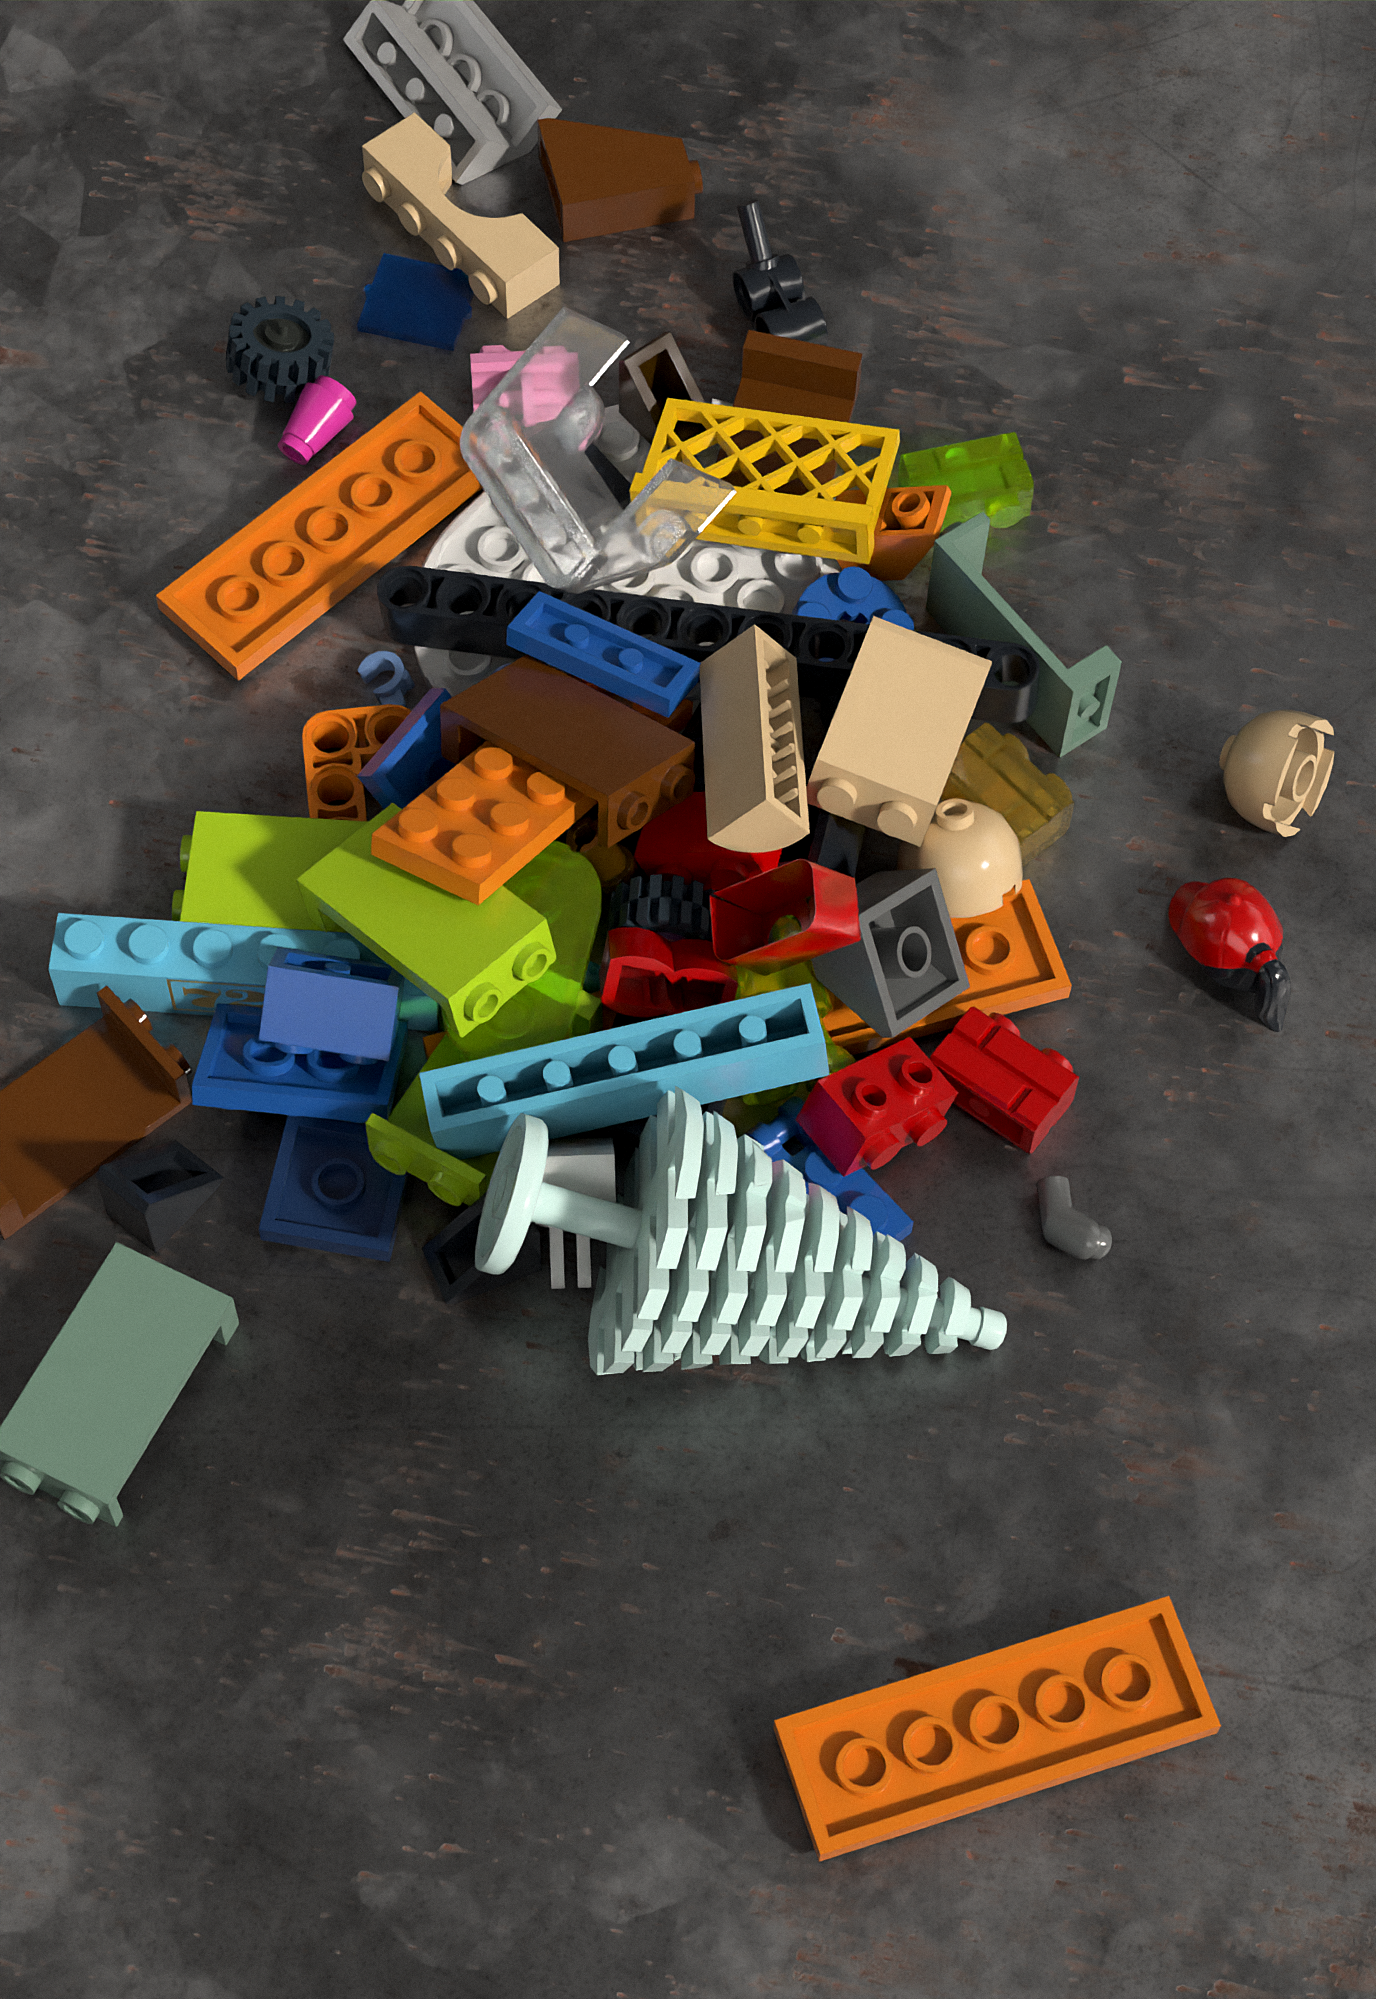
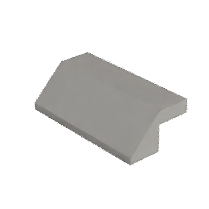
M370 0L343 38V41L403 117L406 118L415 112L450 145L452 179L458 184L464 185L529 153L538 142L537 120L544 118L555 119L562 110L473 0H405L402 6L386 0Z

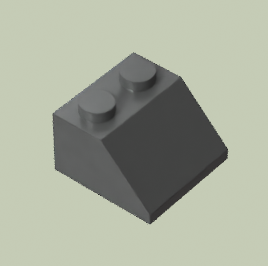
M936 868L880 871L856 884L861 940L811 959L817 980L883 1038L895 1037L970 987Z

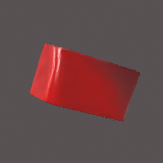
M805 859L794 860L713 893L745 909L709 896L715 956L721 961L762 976H768L861 940L855 878ZM812 896L809 904H807L805 898ZM786 915H793L798 918L802 926V932L768 944L770 931L777 920Z

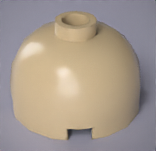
M1287 709L1259 714L1244 725L1237 736H1230L1222 748L1219 764L1220 768L1224 770L1223 781L1231 806L1247 822L1270 833L1288 837L1295 835L1301 830L1290 826L1301 808L1310 817L1313 815L1327 787L1333 766L1334 751L1324 748V733L1334 736L1333 727L1326 719L1305 712Z
M964 799L943 801L936 807L921 847L900 839L897 870L936 868L950 918H970L992 912L1003 906V894L1009 892L1013 887L1015 894H1017L1022 887V855L1018 838L1004 817L985 805Z

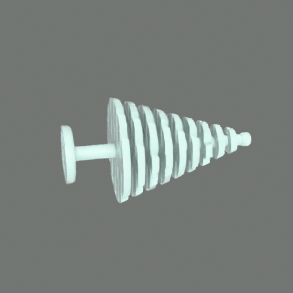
M676 1086L675 1093L668 1090L657 1103V1118L650 1115L640 1135L639 1148L635 1147L624 1175V1197L618 1194L616 1203L542 1182L549 1143L548 1129L544 1121L527 1114L520 1113L513 1122L493 1170L478 1228L475 1249V1267L478 1270L497 1275L504 1273L514 1262L523 1244L530 1222L540 1223L607 1242L606 1270L602 1267L599 1269L588 1334L590 1368L597 1375L623 1373L632 1364L636 1371L642 1369L643 1372L663 1371L673 1364V1353L674 1361L681 1359V1370L701 1368L712 1364V1355H719V1365L751 1364L750 1356H759V1360L766 1364L788 1363V1357H797L799 1352L802 1359L812 1362L834 1358L840 1349H842V1354H852V1358H871L882 1344L885 1354H889V1357L908 1355L921 1345V1334H925L924 1345L926 1352L929 1354L951 1353L958 1346L957 1338L968 1340L971 1345L994 1350L1000 1346L1006 1335L1007 1321L1002 1312L985 1307H979L978 1309L971 1307L969 1289L951 1277H947L940 1285L941 1298H938V1272L935 1265L916 1253L906 1262V1253L902 1243L888 1234L885 1236L876 1231L873 1235L870 1221L854 1209L847 1206V1215L840 1212L836 1197L820 1185L810 1182L808 1184L809 1195L806 1194L805 1180L801 1172L784 1159L772 1162L771 1158L764 1152V1146L746 1134L737 1139L734 1125L714 1110L713 1115L707 1111L702 1115L700 1102Z

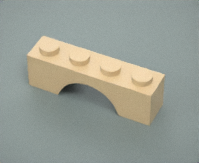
M415 112L362 145L364 163L362 180L369 194L376 201H384L398 214L405 229L414 236L420 235L434 249L437 258L447 269H455L469 282L472 291L482 303L486 305L491 303L508 319L560 284L559 247L523 213L500 218L481 217L459 209L447 199L445 194L453 183L450 145Z

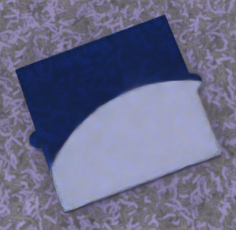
M383 253L373 283L365 286V296L367 299L357 323V329L359 332L454 351L465 319L472 317V307L470 304L474 292L469 284V276L458 268L449 270L443 265Z

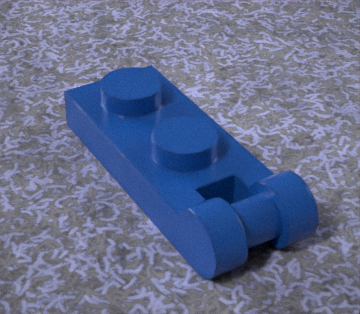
M792 1096L777 1109L779 1115L768 1124L758 1122L744 1133L764 1146V1152L771 1158L772 1162L784 1159L801 1172L805 1180L806 1194L809 1195L808 1184L810 1182L820 1185L836 1197L840 1212L847 1215L848 1206L870 1221L873 1235L877 1231L885 1236L888 1234L900 1242L912 1232L914 1221L863 1168L845 1177L840 1174L795 1120L805 1103L798 1096ZM795 1136L805 1148L792 1157L782 1145Z

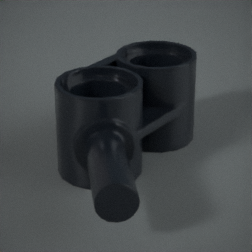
M751 200L737 205L750 260L745 263V268L733 272L734 292L742 313L750 320L754 330L757 332L827 346L828 331L824 315L813 297L805 298L804 282L796 261L790 254L782 256L772 254L759 200Z

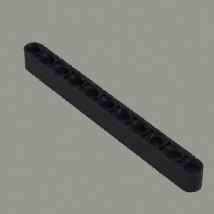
M410 565L397 566L388 570L381 576L377 584V597L384 628L388 636L394 641L405 645L519 659L526 654L506 645L507 626L538 591L639 636L651 634L653 636L646 639L700 663L755 624L796 657L799 696L827 700V695L841 698L870 624ZM406 604H413L407 607H400ZM466 611H474L469 614H461ZM912 630L992 661L971 719L999 723H1018L1027 719L1034 712L1038 699L1040 668L1038 658L1028 647L1017 643ZM702 642H712V643H714V644H711V645H709V646H700V645H697V644H700V643H702ZM821 658H833V659H836V660L828 661V662H823V661H820L819 659H821ZM1013 681L1019 683V685L1008 686L1002 683Z

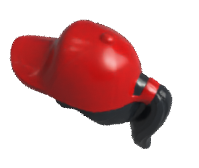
M1222 878L1210 883L1191 881L1180 886L1170 902L1168 917L1173 931L1188 951L1189 956L1196 959L1205 973L1218 984L1235 990L1254 993L1255 1015L1270 1030L1274 1032L1282 1031L1291 995V982L1285 966L1280 962L1283 950V928L1270 903L1254 886L1237 878Z

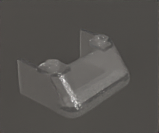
M563 306L469 417L461 433L460 451L469 468L543 580L553 588L570 594H579L672 564L737 491L732 484L670 458L625 510L621 507L584 451L598 436L605 417L604 404L593 388V385L630 341L624 334Z

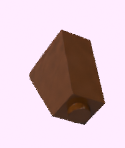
M554 118L537 120L539 160L563 242L694 219L695 195L703 193V181L699 163L697 160H688L682 138Z

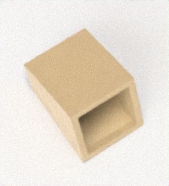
M873 616L807 784V803L921 847L992 661Z

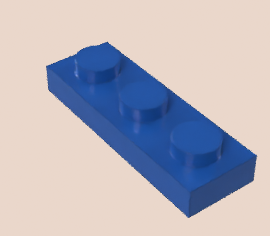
M538 591L507 626L506 645L667 718L670 717L699 681L700 662L541 591Z

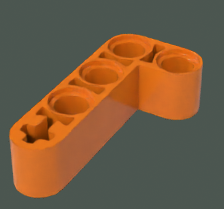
M386 704L327 710L315 714L307 721L303 727L302 741L309 818L368 822L365 785L357 775L410 714L411 710L402 705ZM329 748H341L340 751L334 753L323 752ZM335 800L348 801L345 804L339 806L327 805L329 802Z

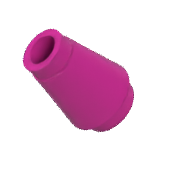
M324 375L318 376L314 383H306L283 432V436L277 444L280 451L292 461L300 465H306L311 457H314L353 420L352 409L356 405L355 397L342 384Z

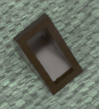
M671 332L662 333L619 361V413L650 445H652L667 398L705 403ZM677 420L674 433L684 442L707 429L701 423Z

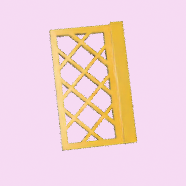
M667 398L642 473L635 472L629 490L634 529L636 531L869 564L874 549L875 526L900 443V430ZM677 420L701 423L707 429L684 442L674 433ZM743 430L759 431L764 439L740 450L730 437ZM801 438L817 439L823 447L798 458L788 445ZM718 443L729 457L704 469L693 455ZM859 446L881 448L880 456L859 467L846 453ZM776 451L787 465L762 477L751 463ZM834 459L845 474L821 485L810 471ZM681 461L693 474L685 479L659 476L661 471ZM740 469L751 482L744 487L716 484L715 481ZM796 478H799L809 490V492L802 496L774 491V489ZM855 486L867 497L865 505L835 501L833 499Z

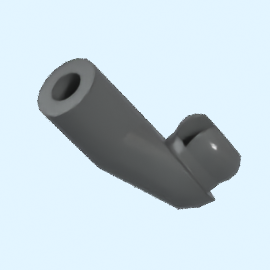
M1048 1176L1037 1181L1041 1228L1045 1240L1065 1253L1082 1260L1089 1258L1097 1260L1107 1255L1112 1245L1111 1232L1105 1225L1098 1224L1094 1219L1072 1208L1069 1180L1064 1176Z

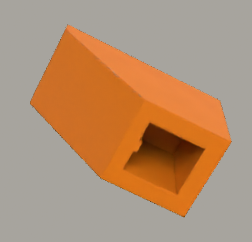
M948 485L886 488L874 530V549L870 563L863 564L837 560L841 569L856 566L863 568L871 577H875L880 581L904 580L934 546L935 540L939 538L952 493ZM860 489L847 490L836 496L835 501L865 505L867 497Z

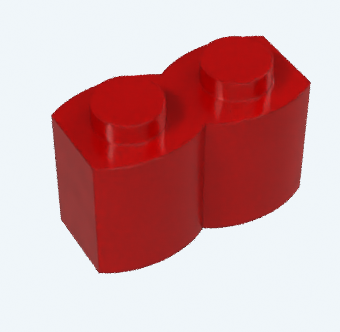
M622 927L608 931L599 970L601 1002L608 1008L628 1016L653 1017L662 1014L669 1016L735 1001L739 984L736 966L721 961L715 956L713 942L701 939H684L671 943L656 932L637 927Z

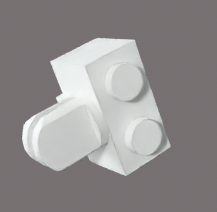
M613 1138L550 1139L542 1182L616 1203ZM535 1222L539 1226L549 1227L551 1289L565 1288L563 1230ZM576 1234L578 1288H590V1238Z

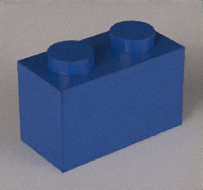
M277 947L267 970L259 1040L274 1042L277 1049L292 1054H308L317 1049L339 1053V1057L342 1060L354 1064L368 1065L374 1064L378 1060L389 1061L397 1038L405 977L388 964Z

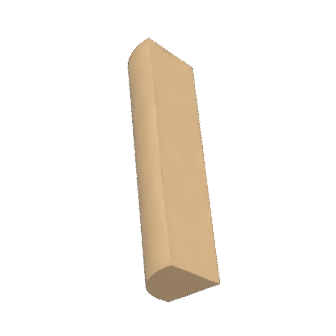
M754 624L702 661L700 666L708 840L723 848L744 853H762L778 850L799 841L810 833L796 657Z

